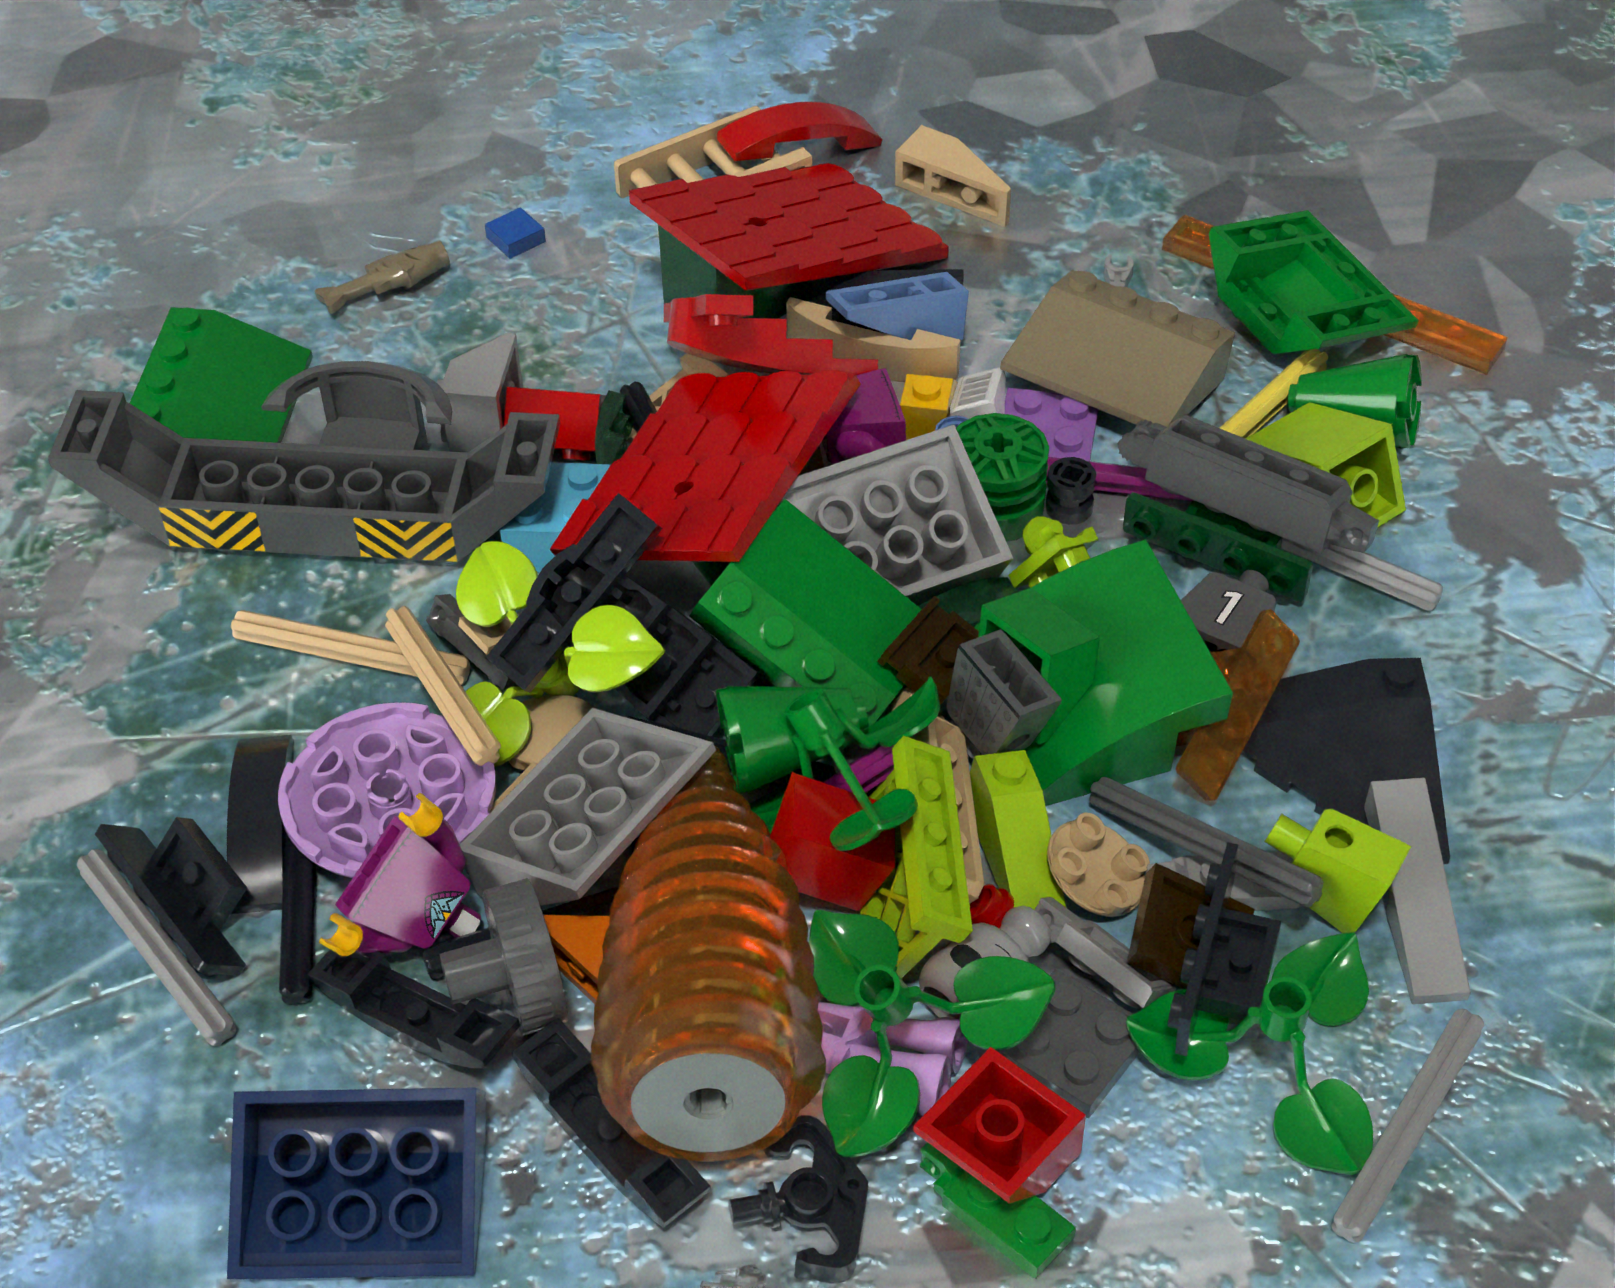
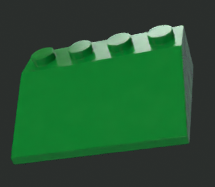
M171 307L130 404L183 438L281 443L297 398L289 405L286 412L262 410L261 406L268 394L279 384L309 368L313 358L312 352L305 347L216 310Z
M784 499L771 514L740 561L731 562L696 604L689 617L776 687L850 688L853 698L863 697L869 726H871L878 720L904 685L895 677L898 674L896 669L888 663L882 666L877 661L922 609L788 500Z

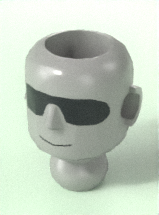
M1019 906L1006 912L1001 921L1000 928L986 923L972 924L973 931L961 943L943 938L929 952L932 956L925 963L919 975L920 989L943 1000L959 1002L954 991V978L959 970L976 959L988 956H1005L1029 962L1028 957L1042 954L1050 944L1052 935L1048 924L1032 908ZM929 1006L938 1018L951 1017L960 1019L961 1013L948 1014Z

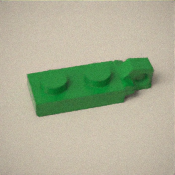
M928 1142L920 1149V1167L936 1179L933 1183V1189L942 1197V1206L1032 1278H1037L1075 1238L1076 1226L1037 1196L1008 1203Z

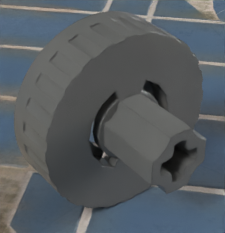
M526 878L483 890V903L491 939L439 954L452 1004L506 990L513 1015L518 1018L521 1025L518 1029L522 1036L540 1031L557 1018L564 1024L568 1023L567 1005L556 957L538 898L530 880Z

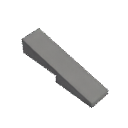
M1412 778L1372 781L1364 806L1369 826L1411 846L1410 851L1387 890L1389 900L1386 906V914L1411 1003L1425 1004L1468 1000L1471 992L1426 779Z

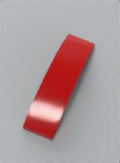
M795 102L762 109L730 123L717 133V140L734 161L772 158L775 143L834 137L845 150L879 147L882 143V138L864 117L845 107L823 102Z

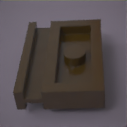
M934 596L889 645L877 662L882 666L888 663L896 669L898 674L895 677L913 692H916L929 679V676L932 677L937 687L941 705L949 696L959 644L978 638L979 631L953 610L950 614L937 605L941 600Z

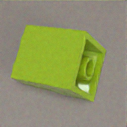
M1309 402L1246 438L1259 445L1346 479L1353 491L1349 504L1379 520L1378 527L1406 511L1392 424Z

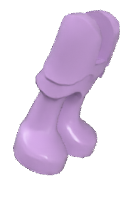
M823 1002L809 1003L803 1016V1022L808 1029L799 1030L795 1034L790 1048L792 1056L802 1065L828 1074L841 1062L853 1056L866 1055L879 1063L880 1050L876 1035L871 1030L873 1019L862 1007ZM941 1017L933 1020L905 1019L898 1025L887 1027L886 1032L890 1045L922 1053L915 1054L891 1050L892 1062L890 1067L899 1066L907 1068L917 1077L920 1086V1104L917 1113L921 1116L950 1089L951 1073L956 1074L962 1066L968 1040L960 1029L959 1018Z

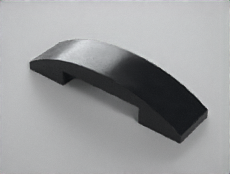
M292 735L239 739L232 763L228 796L227 862L247 886V889L231 914L282 910L285 828L279 811L278 790L287 762L293 764L294 741Z
M329 950L307 974L310 982L324 994L381 1033L420 1053L463 1067L485 1068L521 1026L518 1018L476 998L471 999L467 1005L462 1003L453 1005L450 997L392 970L386 955L379 951L373 953L354 952L349 956H340L334 951Z
M559 1018L552 1021L512 1051L513 1059L532 1088L577 1146L625 1197L663 1228L710 1191L711 1186L677 1148L665 1147L661 1142L655 1140L641 1129L634 1119L631 1108L595 1069V1057Z

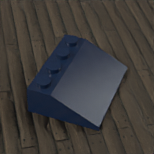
M473 1087L234 1092L227 1279L475 1275L485 1163L486 1091Z

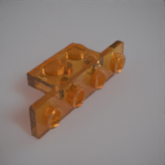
M1271 609L1262 610L1259 613L1241 648L1210 652L1233 692L1228 719L1178 733L1176 746L1187 745L1176 766V772L1205 801H1213L1218 798L1300 643L1297 635Z

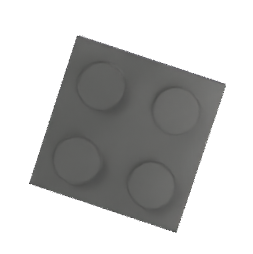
M1055 969L1050 974L1055 981V993L1034 1031L1015 1047L998 1052L1079 1109L1089 1119L1140 1053L1126 1027L1127 1017L1133 1013Z

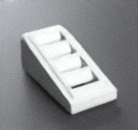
M999 367L960 377L950 405V416H963L970 419L984 414H1005V371Z

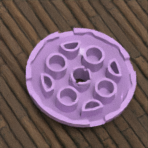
M385 703L350 711L336 717L314 731L305 739L307 747L298 755L293 764L287 762L278 790V805L281 819L289 838L298 850L320 867L332 873L353 878L395 815L398 817L401 811L407 816H411L418 811L421 804L420 800L416 798L418 793L424 794L441 809L443 818L452 826L460 844L489 815L496 795V772L494 764L489 761L482 766L475 764L445 717L430 713L427 705Z

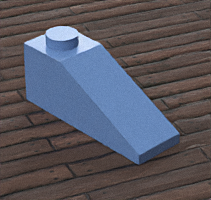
M948 272L829 290L826 291V300L847 320L892 336L911 340L916 330L920 329L963 340L969 291Z

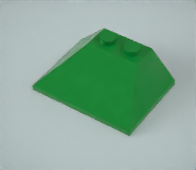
M1308 210L1213 226L1209 232L1218 297L1232 311L1233 315L1242 321L1259 339L1260 344L1272 354L1319 349L1415 328L1419 322Z

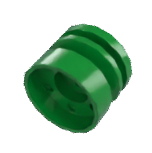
M1000 413L974 416L960 423L956 430L1006 542L1018 540L1023 537V529L1026 524L1037 516H1043L1049 444L1045 434L1032 422L1018 416Z

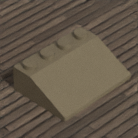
M1072 269L1051 286L1002 359L1000 369L1133 424H1137L1141 420H1147L1153 424L1158 423L1168 427L1176 419L1188 415L1224 380L1235 332L1220 327L1214 320L1197 318L1181 312L1170 303L1155 302L1142 297L1131 288L1114 286L1098 280L1090 272Z

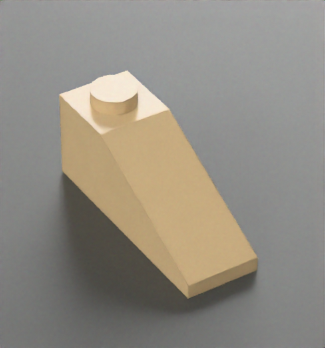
M921 125L895 151V186L1006 227L1009 223L1011 188L958 138Z

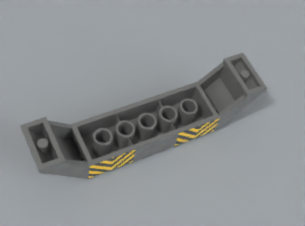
M76 390L48 460L53 469L170 547L458 563L545 493L560 427V418L558 414L510 412L507 425L470 452L198 439L181 437L126 402L124 392Z

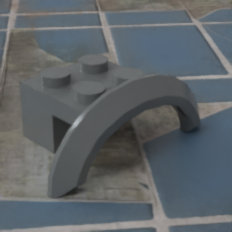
M341 361L308 368L279 384L268 394L261 406L262 410L286 412L289 405L296 398L319 387L327 421L319 445L429 450L421 402L426 407L427 423L451 425L453 413L448 395L438 383L426 375L403 366L371 361Z

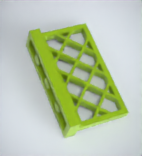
M903 736L892 748L894 770L869 795V798L879 800L893 790L907 789L916 797L918 807L911 818L895 827V869L860 910V914L876 917L884 921L895 932L904 904H906L896 932L900 946L896 973L901 979L943 938L961 943L973 931L950 751ZM916 930L920 931V932L914 937Z

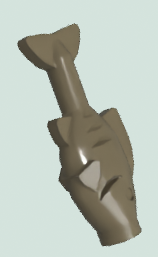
M438 240L431 244L421 245L381 258L365 266L366 275L337 287L318 288L314 292L316 298L325 304L328 312L332 314L338 311L345 302L373 291L376 294H381L387 290L403 286L406 290L440 268L450 265V260L444 245Z

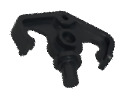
M801 1115L764 1136L763 1151L768 1158L788 1156L792 1147L797 1144H806L814 1152L812 1168L806 1167L794 1171L782 1183L777 1193L773 1181L764 1182L763 1189L758 1190L757 1195L729 1199L730 1218L732 1224L761 1219L763 1223H769L771 1228L780 1227L781 1217L783 1216L791 1224L802 1228L825 1227L836 1241L838 1250L831 1255L820 1254L815 1248H808L797 1252L794 1277L826 1282H842L847 1280L856 1268L867 1201L868 1180L850 1157H843L836 1152L830 1131L819 1119L810 1115Z

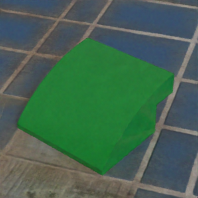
M1146 539L1112 549L1079 562L1031 587L1100 637L1092 685L1047 742L1037 744L1034 741L1030 746L1023 749L1027 753L1042 788L1045 806L1091 794V785L1093 782H1098L1101 777H1108L1121 784H1127L1169 772L1172 769L1179 732L1228 719L1233 692ZM978 623V624L974 627V628L977 629L978 631H979V625H980V623Z

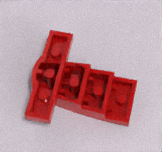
M704 294L696 297L672 299V302L664 304L663 323H669L667 344L690 355L715 363L769 374L780 371H795L801 375H811L823 370H840L846 374L859 375L878 370V359L833 358V339L786 338L787 319L741 318L753 315L752 295Z

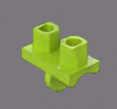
M1037 516L1030 520L1023 529L1025 550L1031 556L1008 575L1013 587L1029 585L1031 588L1079 562L1090 559L1087 549L1099 540L1094 528H1085L1076 537H1068L1063 534V526L1057 520H1052L1045 516Z

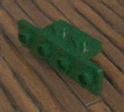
M1132 492L1126 499L1123 522L1124 532L1141 540L1146 539L1150 543L1238 578L1246 570L1257 571L1267 579L1269 590L1302 602L1306 597L1313 564L1309 560L1281 550L1283 537L1271 532L1256 530L1247 522L1226 513L1213 512L1207 509L1204 504L1195 500L1191 502L1184 512L1135 492Z

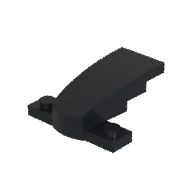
M619 493L577 545L572 544L564 549L542 568L531 587L526 601L527 607L486 656V659L519 687L531 693L568 646L574 647L572 630L576 622L584 614L604 605L624 608L633 614L663 646L665 653L644 673L614 689L641 714L653 722L712 736L721 726L716 689L725 688L726 686H753L761 676L759 672L700 626L626 576V573L663 528Z

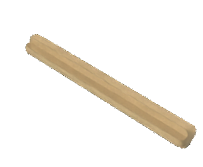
M402 606L398 610L389 609L386 613L388 621L385 623V627L473 762L479 766L484 765L488 761L493 764L497 762L500 758L498 753L501 747L500 742L412 611L406 606Z
M246 610L238 611L231 622L233 637L238 640L418 677L395 641ZM438 650L459 683L464 685L470 674L469 659L463 655Z

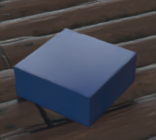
M521 207L485 224L486 238L509 259L546 242L544 227Z

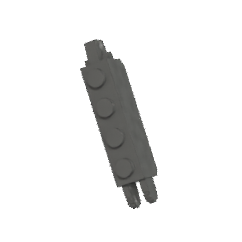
M1185 415L1180 417L1168 427L1158 423L1153 424L1151 421L1141 420L1130 433H1125L1122 439L1117 442L1119 454L1122 455V458H1126L1127 461L1131 460L1133 464L1147 469L1145 480L1161 486L1168 493L1183 495L1200 502L1213 512L1226 513L1245 521L1256 530L1271 532L1288 539L1301 549L1322 553L1331 544L1365 553L1374 541L1379 520L1349 504L1353 491L1346 479L1191 416Z

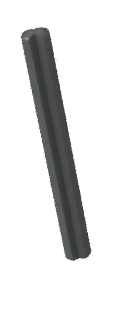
M1101 777L1098 782H1093L1090 790L1092 793L1089 801L1093 806L1217 864L1222 863L1227 842L1238 844L1235 874L1304 907H1311L1322 896L1321 890L1324 882L1320 876L1108 777Z

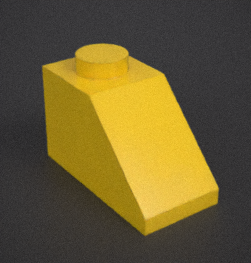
M906 375L900 402L906 424V440L935 431L936 425L942 419L950 417V405L958 383L956 380L929 375Z

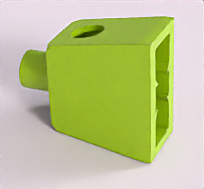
M1325 809L1311 830L1281 813L1264 841L1292 859L1290 863L1322 878L1324 882L1321 890L1322 896L1319 901H1315L1309 908L1342 933H1355L1392 884L1411 849V846L1334 809Z

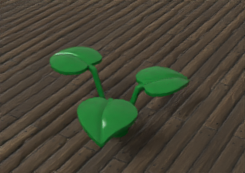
M929 676V679L912 696L863 732L847 719L842 708L834 709L823 689L809 691L796 698L786 707L785 714L797 732L791 738L798 749L802 775L814 779L808 750H814L815 754L819 757L830 754L863 810L845 818L831 832L830 841L836 850H852L872 841L883 830L893 829L907 821L914 815L918 807L916 797L907 789L893 790L872 804L839 749L845 742V737L842 733L844 730L847 731L858 741L859 747L867 749L873 748L878 743L882 747H890L895 745L903 736L911 737L932 723L940 711L937 687L932 677ZM788 784L748 805L723 809L729 824L737 833L746 837L756 838L770 834Z
M816 910L812 918L809 935V960L815 985L819 992L833 1004L853 1007L860 1005L873 1019L871 1030L876 1035L880 1050L879 1063L866 1055L853 1056L837 1065L826 1080L822 1095L824 1118L833 1137L836 1152L843 1157H857L877 1152L897 1140L912 1124L920 1104L919 1081L915 1074L907 1068L899 1066L890 1067L892 1052L886 1030L888 1026L902 1023L910 1015L914 1003L920 1002L948 1014L961 1013L960 1029L969 1042L984 1050H988L990 1047L996 1051L1006 1050L1023 1042L1038 1025L1056 990L1053 978L1043 969L1024 960L1005 956L983 957L968 963L957 972L954 978V991L959 1002H949L923 992L918 986L908 987L896 973L898 954L900 952L899 941L896 933L884 921L864 914H841Z
M1354 932L1331 935L1311 941L1284 956L1276 965L1272 979L1264 989L1261 1006L1250 1007L1247 1016L1234 1029L1227 1031L1228 1017L1199 1010L1187 1056L1175 1054L1178 1030L1168 1027L1169 1013L1175 992L1185 994L1187 989L1169 992L1160 996L1141 1011L1127 1017L1126 1027L1128 1033L1141 1054L1161 1071L1185 1080L1208 1079L1223 1072L1229 1060L1226 1043L1238 1041L1254 1024H1259L1261 1030L1274 1041H1290L1293 1046L1296 1085L1300 1094L1284 1098L1275 1111L1273 1129L1280 1147L1293 1160L1310 1168L1347 1175H1354L1362 1170L1373 1148V1126L1366 1103L1355 1089L1339 1079H1326L1312 1089L1307 1082L1304 1052L1305 1035L1303 1033L1308 1016L1314 1022L1323 1026H1340L1352 1022L1363 1012L1368 1001L1369 984L1360 956L1358 939Z

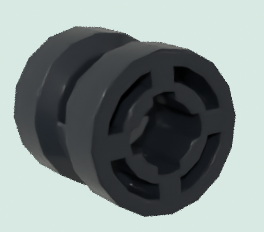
M1065 457L1056 460L1049 467L1047 477L1049 490L1046 495L1045 508L1052 520H1057L1061 524L1075 525L1085 522L1092 515L1094 506L1093 492L1097 474L1090 462L1082 458Z

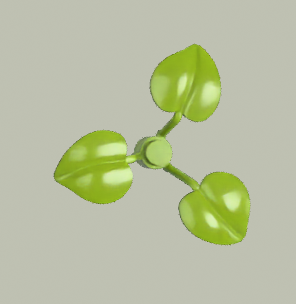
M498 541L482 543L481 546L473 551L458 579L456 600L461 613L467 620L482 627L495 626L506 616L510 623L513 624L519 617L516 610L527 607L526 601L531 587L538 577L535 566L524 553L507 543ZM613 605L599 606L584 614L576 622L572 630L574 647H568L564 650V655H560L531 693L524 691L519 686H512L503 694L497 686L486 681L479 682L468 688L465 692L501 744L498 750L500 758L494 763V767L502 765L516 756L527 743L531 733L529 710L522 702L514 699L515 697L532 695L538 699L542 697L544 692L548 695L574 696L580 688L589 692H603L617 688L635 679L655 664L665 653L663 646L633 614L624 608Z

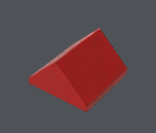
M792 772L756 878L860 911L895 869V828L883 830L878 837L855 849L847 851L836 850L830 841L831 832L841 821L863 810L853 792ZM869 798L872 804L877 801L875 799Z

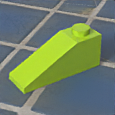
M1020 750L974 756L970 770L978 838L998 888L1006 889L1014 897V907L1028 906L1035 910L1040 899L1052 897L1066 907L1063 891L1054 879L1049 867L1047 849L1052 835L1043 791L1026 751Z

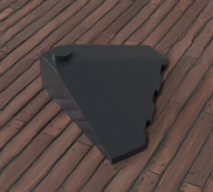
M1421 658L1365 659L1232 690L1233 695L1228 719L1208 724L1211 743L1226 753L1235 745L1257 760L1254 772L1286 793L1295 785L1316 799L1318 803L1315 806L1314 812L1319 815L1325 809H1334L1369 826L1364 806L1372 781L1425 778L1443 864L1449 863L1450 851L1431 700Z

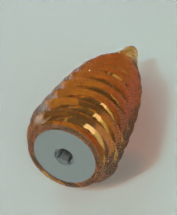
M716 746V751L641 832L635 843L633 854L626 861L622 870L619 889L614 896L610 908L609 926L606 930L602 946L603 961L598 974L597 987L599 995L594 1006L595 1031L591 1043V1063L598 1080L597 1087L602 1103L612 1118L637 1142L657 1153L677 1159L702 1162L724 1161L748 1156L777 1142L791 1129L799 1115V1111L807 1106L821 1089L826 1075V1058L821 1047L823 1026L820 1014L817 1011L819 992L818 985L813 977L814 955L807 941L808 926L805 915L799 907L798 888L792 876L788 873L785 855L777 843L770 838V832L765 822L756 813L751 811L748 801L736 792V781L730 774L727 759Z

